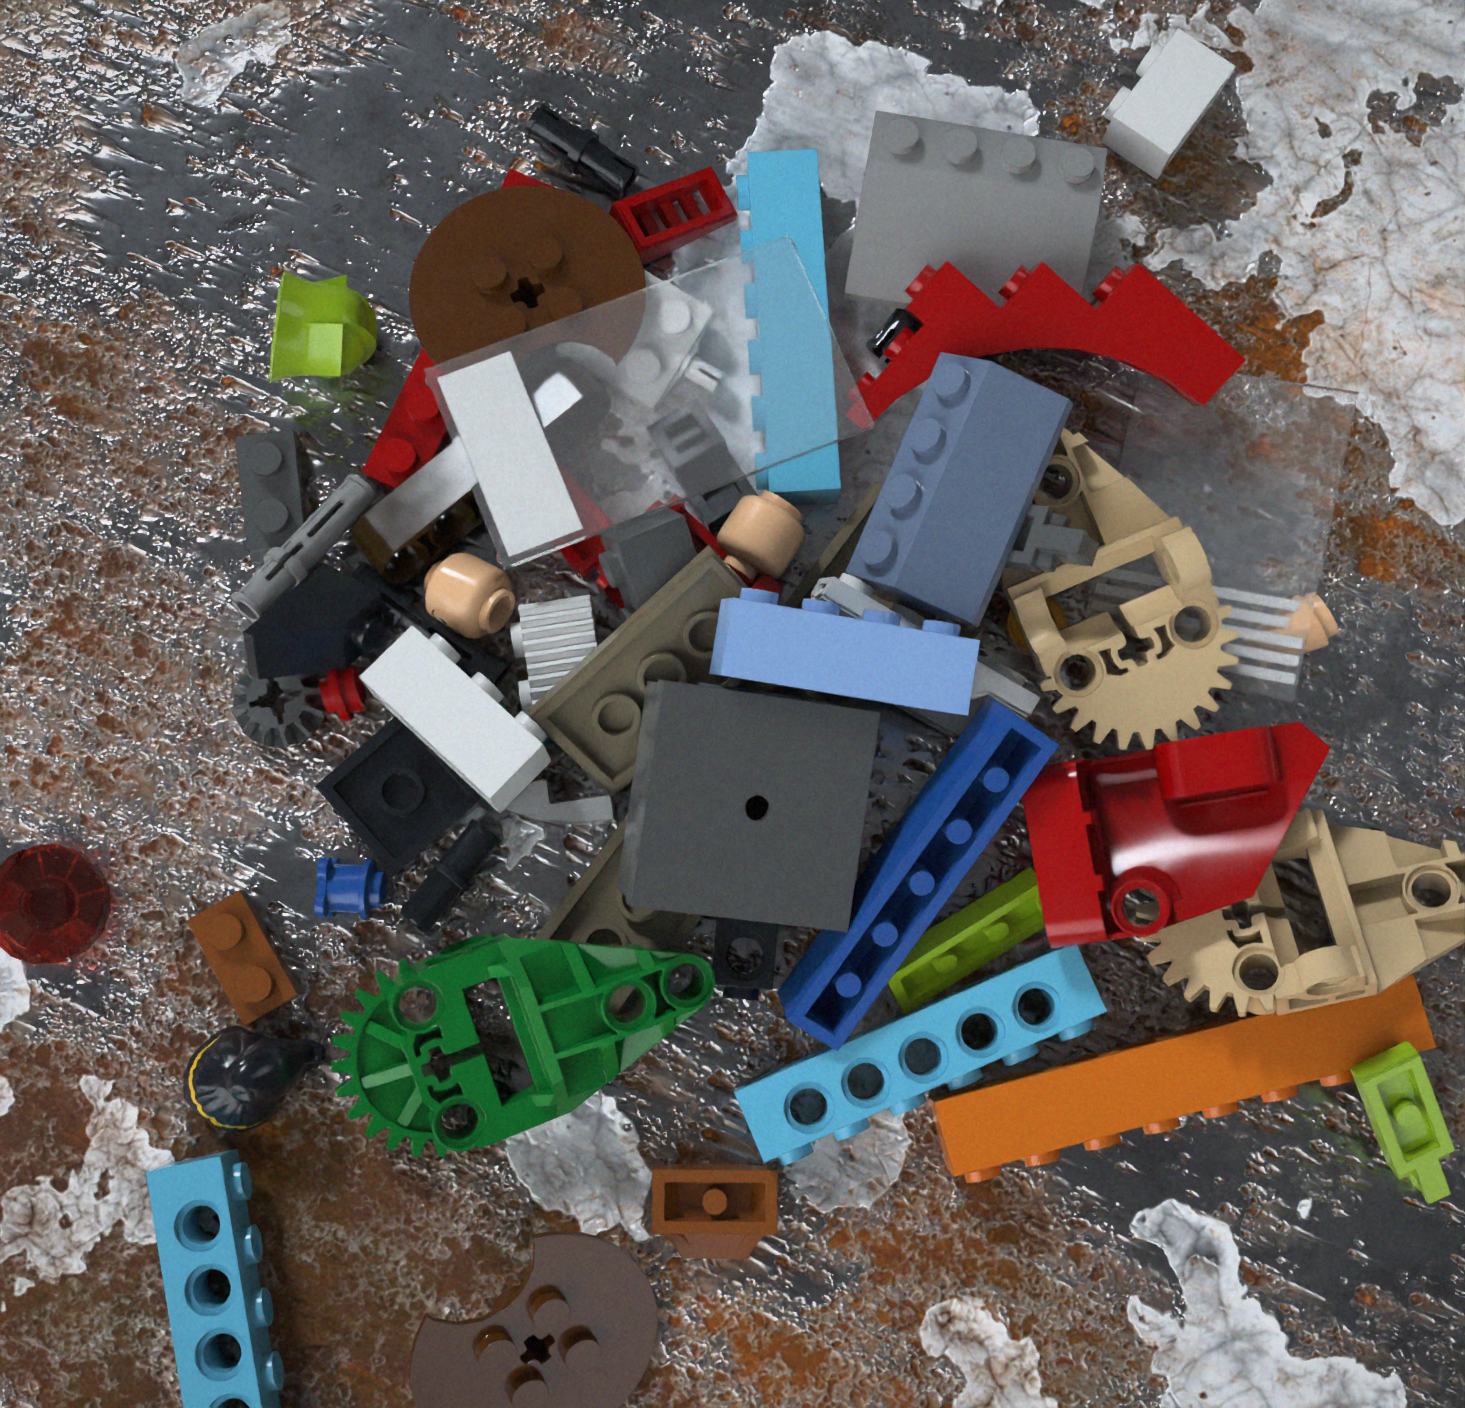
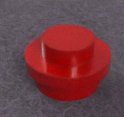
M354 664L350 665L347 669L327 671V677L319 680L320 694L329 714L337 712L343 722L354 720L355 713L367 710L365 689L359 677V671Z

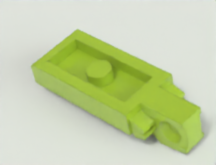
M1405 1041L1350 1067L1386 1164L1391 1168L1394 1175L1399 1180L1408 1176L1413 1187H1417L1428 1204L1450 1195L1451 1192L1439 1161L1449 1157L1450 1153L1455 1151L1418 1051L1408 1041Z

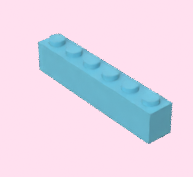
M817 148L747 152V175H736L738 211L749 210L750 229L740 230L742 266L753 265L754 285H743L745 321L756 320L758 340L747 341L749 377L760 376L761 397L751 398L752 432L764 433L765 454H754L756 490L767 489V491L780 496L793 506L838 503L841 492Z

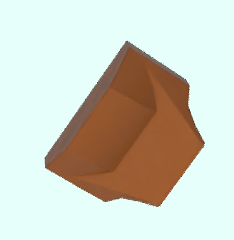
M674 1164L653 1166L652 1234L665 1235L676 1247L681 1258L748 1259L754 1247L764 1236L777 1235V1167L752 1164Z

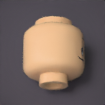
M764 491L761 496L746 495L742 497L717 535V543L722 552L727 555L724 561L745 582L752 583L756 576L761 577L763 574L770 575L774 580L778 579L806 538L805 532L799 523L803 518L802 514L789 502L769 491Z
M462 551L450 555L444 561L435 563L428 571L424 580L427 612L463 637L478 639L489 633L494 634L504 627L513 612L515 596L512 592V584L507 573L471 553Z

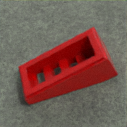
M712 166L613 202L608 213L620 224L632 240L639 254L642 266L735 221L738 216ZM699 191L710 213L702 214L691 193ZM678 201L688 219L687 222H682L672 204L673 202ZM657 211L666 230L660 231L651 213Z

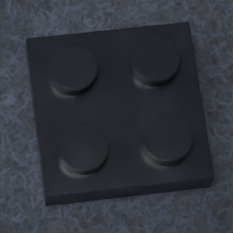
M396 716L315 786L393 877H399L485 801L483 797Z

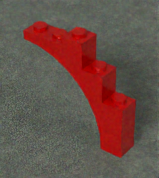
M946 261L937 271L930 264H927L905 290L913 300L904 310L915 318L921 326L915 333L905 326L883 352L891 360L876 378L866 372L844 397L852 405L844 415L863 432L895 400L930 378L940 352L978 358L1025 348L1070 349L1114 359L1156 378L1191 405L1205 406L1246 359L1140 263L1128 266L1124 272L1118 266H1115L1092 291L1091 294L1098 299L1094 306L1090 305L1043 261L1036 264L1031 271L1021 265L998 291L1006 299L998 306L951 263Z

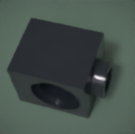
M717 917L712 970L714 971L715 985L723 986V998L759 1001L760 989L773 990L778 924ZM746 937L753 939L762 950L761 964L755 971L748 974L735 972L729 966L726 959L729 945L738 938Z

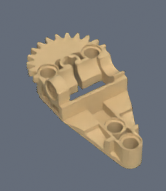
M1064 427L1047 467L1056 468L1063 474L1066 482L1065 491L1060 498L1054 500L1045 497L1037 489L1031 504L1048 506L1057 514L1067 516L1071 519L1069 528L1086 530L1088 532L1087 535L1091 539L1098 541L1100 544L1093 566L1067 564L1058 560L1055 572L1041 571V573L1004 567L1002 571L1003 591L1037 672L1044 677V681L1038 685L1042 692L1052 690L1060 695L1051 707L1054 713L1058 714L1075 707L1076 711L1069 727L1077 732L1091 720L1094 721L1091 741L1101 744L1110 730L1114 729L1118 749H1127L1133 732H1137L1143 749H1153L1156 729H1159L1169 742L1178 741L1176 721L1181 720L1192 730L1197 731L1201 727L1194 711L1197 705L1212 712H1217L1220 707L1208 693L1210 687L1231 689L1233 683L1220 675L1217 670L1221 666L1236 665L1239 661V657L1221 651L1222 644L1239 638L1238 631L1221 629L1222 620L1232 613L1233 610L1231 605L1216 607L1220 603L1210 582L1212 579L1210 565L1203 547L1191 527H1183L1178 516L1169 517L1128 477H1124L1084 443L1088 442V440L1080 432L1072 434ZM1151 553L1165 585L1115 606L1126 634L1129 637L1142 639L1143 646L1135 650L1137 658L1135 662L1130 658L1119 657L1118 650L1126 645V639L1123 632L1113 622L1108 611L1099 612L1057 630L1047 607L1046 597ZM1185 607H1191L1199 615L1200 628L1193 638L1184 641L1175 632V617ZM1078 654L1084 658L1088 665V675L1080 686L1067 688L1060 679V666L1065 659Z
M1310 808L1304 809L1294 816L1253 897L1160 929L1153 935L1139 938L1141 942H1161L1147 955L1151 966L1172 962L1163 976V981L1168 986L1188 978L1184 993L1185 999L1192 1002L1206 989L1210 991V1011L1218 1013L1227 996L1234 998L1238 1016L1246 1017L1247 1012L1256 1015H1269L1276 1012L1277 1016L1377 995L1465 943V853H1460L1456 841L1442 840L1441 849L1438 850L1387 836L1385 831L1327 824L1323 809L1311 811ZM1300 857L1308 859L1334 942V946L1315 949L1299 956L1289 919L1274 918L1285 915V906L1272 866L1274 863ZM1140 889L1141 893L1154 899L1155 902L1137 905L1136 915L1139 918L1155 921L1160 913L1158 898L1151 891ZM1422 889H1433L1444 895L1447 902L1439 907L1429 908L1418 903L1413 895ZM1246 913L1252 926L1240 929L1239 924L1234 920V915ZM1263 968L1269 970L1277 977L1274 985L1265 990L1248 988L1242 982L1243 977L1254 969Z

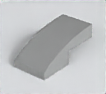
M547 780L531 782L505 808V810L511 813L553 824L604 825L618 823L615 800L611 795L555 803L553 785Z

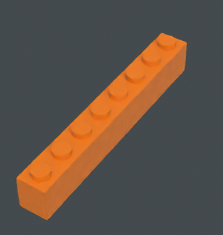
M1411 974L1377 995L1277 1016L1276 1012L1269 1015H1256L1247 1012L1246 1017L1236 1014L929 1096L928 1101L947 1170L954 1177L964 1175L966 1183H974L1001 1175L1000 1165L1024 1159L1025 1166L1027 1167L1054 1162L1062 1158L1060 1149L1083 1143L1085 1150L1090 1151L1116 1145L1121 1142L1120 1132L1142 1127L1144 1134L1170 1131L1181 1126L1180 1116L1202 1111L1203 1118L1229 1115L1240 1110L1239 1100L1261 1095L1262 1102H1275L1299 1095L1297 1085L1317 1079L1320 1080L1321 1086L1324 1087L1354 1081L1350 1067L1405 1041H1408L1418 1052L1436 1048L1414 974Z

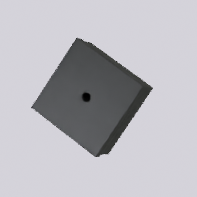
M658 679V682L647 681L617 889L626 896L625 902L631 907L848 932L881 712L842 707L836 702L702 682L694 685Z

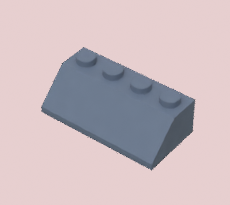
M940 352L845 573L871 586L874 589L873 594L882 600L978 628L1019 534L1028 508L1033 501L1074 405L1071 400L992 361Z

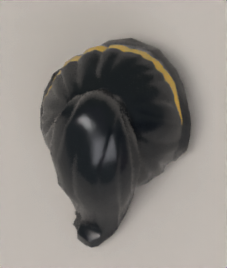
M238 1025L230 1026L212 1035L191 1056L182 1077L183 1095L192 1111L206 1118L216 1128L228 1132H245L268 1122L278 1113L279 1105L285 1100L288 1091L298 1082L305 1071L318 1068L320 1062L325 1060L326 1050L322 1044L310 1039L270 1038L258 1031L252 1032Z

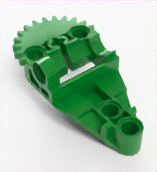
M488 933L465 939L440 950L435 956L411 964L412 968L405 958L398 959L399 974L392 980L380 969L374 973L380 989L377 995L359 987L355 990V996L365 1008L362 1013L342 1010L340 1018L351 1026L354 1031L353 1033L338 1034L332 1037V1045L350 1052L349 1055L330 1062L331 1072L351 1074V1077L338 1085L335 1091L337 1097L359 1096L346 1113L350 1120L371 1113V1117L364 1129V1135L369 1139L385 1127L389 1128L386 1148L390 1151H394L405 1136L410 1137L412 1157L420 1156L427 1139H433L439 1157H446L447 1150L462 1152L471 1150L476 1146L478 1149H481L568 1114L702 1008L714 991V971L703 958L686 948L678 946H668L655 950L645 949L639 944L625 943L626 947L579 943L568 940L511 938L506 933L495 937ZM689 963L693 972L690 984L680 992H671L668 985L670 973L678 965ZM491 978L497 979L532 1080V1084L526 1088L503 1097L498 1096L482 1050L467 1053L457 1052L480 1043L462 989ZM416 986L429 988L432 991L433 999L426 1011L418 1015H409L400 1010L401 997L407 990ZM624 986H633L636 999L632 1008L621 1015L611 1014L609 1003L614 992ZM440 1046L442 1052L446 1055L444 1056L445 1067L434 1071L430 1063H427L430 1061L428 1051L433 1047ZM462 1103L473 1108L471 1119L463 1127L449 1129L441 1125L443 1114L452 1105Z

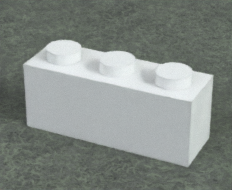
M412 625L359 677L376 699L495 810L501 813L551 762L542 744L548 736L523 711L515 718L499 704L504 698L503 694L483 674L477 672L470 678L456 665L461 659L460 655L439 634L434 633L427 639Z

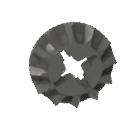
M246 665L238 683L232 686L234 698L231 712L241 727L242 733L255 742L272 748L291 747L307 740L320 727L327 711L319 689V680L322 679V676L318 672L274 678V681L285 692L302 693L301 695L294 696L293 700L284 703L283 723L282 718L278 717L276 710L270 707L257 706V704L263 703L264 699L272 696L273 678L259 680L249 675L248 665Z

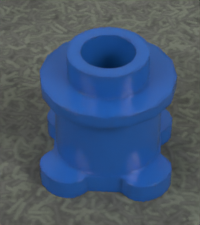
M320 857L317 866V892L314 901L316 917H335L337 912L359 913L361 919L370 920L375 908L383 909L387 898V874L385 872H378L377 863L374 859H367L363 865L341 864L339 858Z

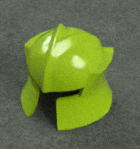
M284 270L277 296L270 370L268 373L269 384L285 378L311 375L328 378L343 376L352 373L373 355L377 346V320L375 312L365 297L347 287V275L313 282Z

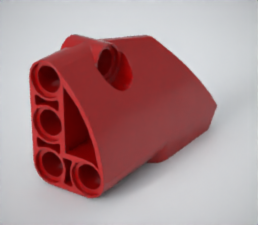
M1293 722L1153 745L1151 750L1093 760L1078 759L1044 765L1022 796L1044 924L1051 948L1129 937H1147L1157 933L1160 929L1253 897L1331 747L1301 722ZM1146 889L1158 898L1160 913L1155 921L1148 924H1140L1133 921L1127 915L1125 899L1130 891Z

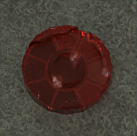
M43 844L33 846L27 850L22 849L10 855L1 864L0 947L11 957L31 964L66 962L86 952L102 935L111 912L110 887L101 867L84 852L60 844Z

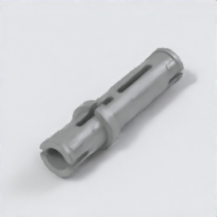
M353 474L348 475L344 482L280 548L272 547L263 556L264 565L238 592H235L230 597L232 598V604L239 613L254 623L307 577V572L339 541L341 536L370 506L376 503L377 495L372 487L362 478Z

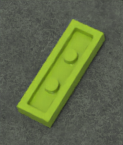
M1029 867L1012 879L1001 883L997 888L962 910L951 914L944 921L922 934L886 984L904 1014L1045 927L1036 873Z

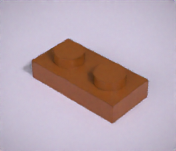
M245 890L236 891L186 921L244 1027L253 1025L303 995Z

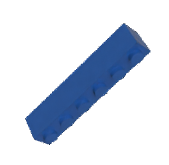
M989 695L855 882L848 932L822 929L777 991L788 1021L834 1050L839 1051L1059 746L1058 743Z

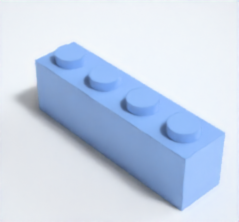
M741 588L740 598L721 599L709 674L968 716L980 640L959 637L961 625L924 620L922 630L901 627L900 614L864 609L862 620L839 616L841 604L804 598L801 609L778 605V593L752 588Z

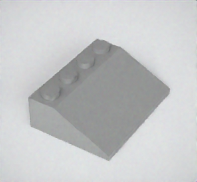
M876 110L843 299L905 309L913 300L905 292L907 287L927 264H930L937 271L946 261L951 263L998 306L1006 300L998 291L1021 265L1031 271L1036 264L1042 261L1082 296L1101 202L1107 148Z

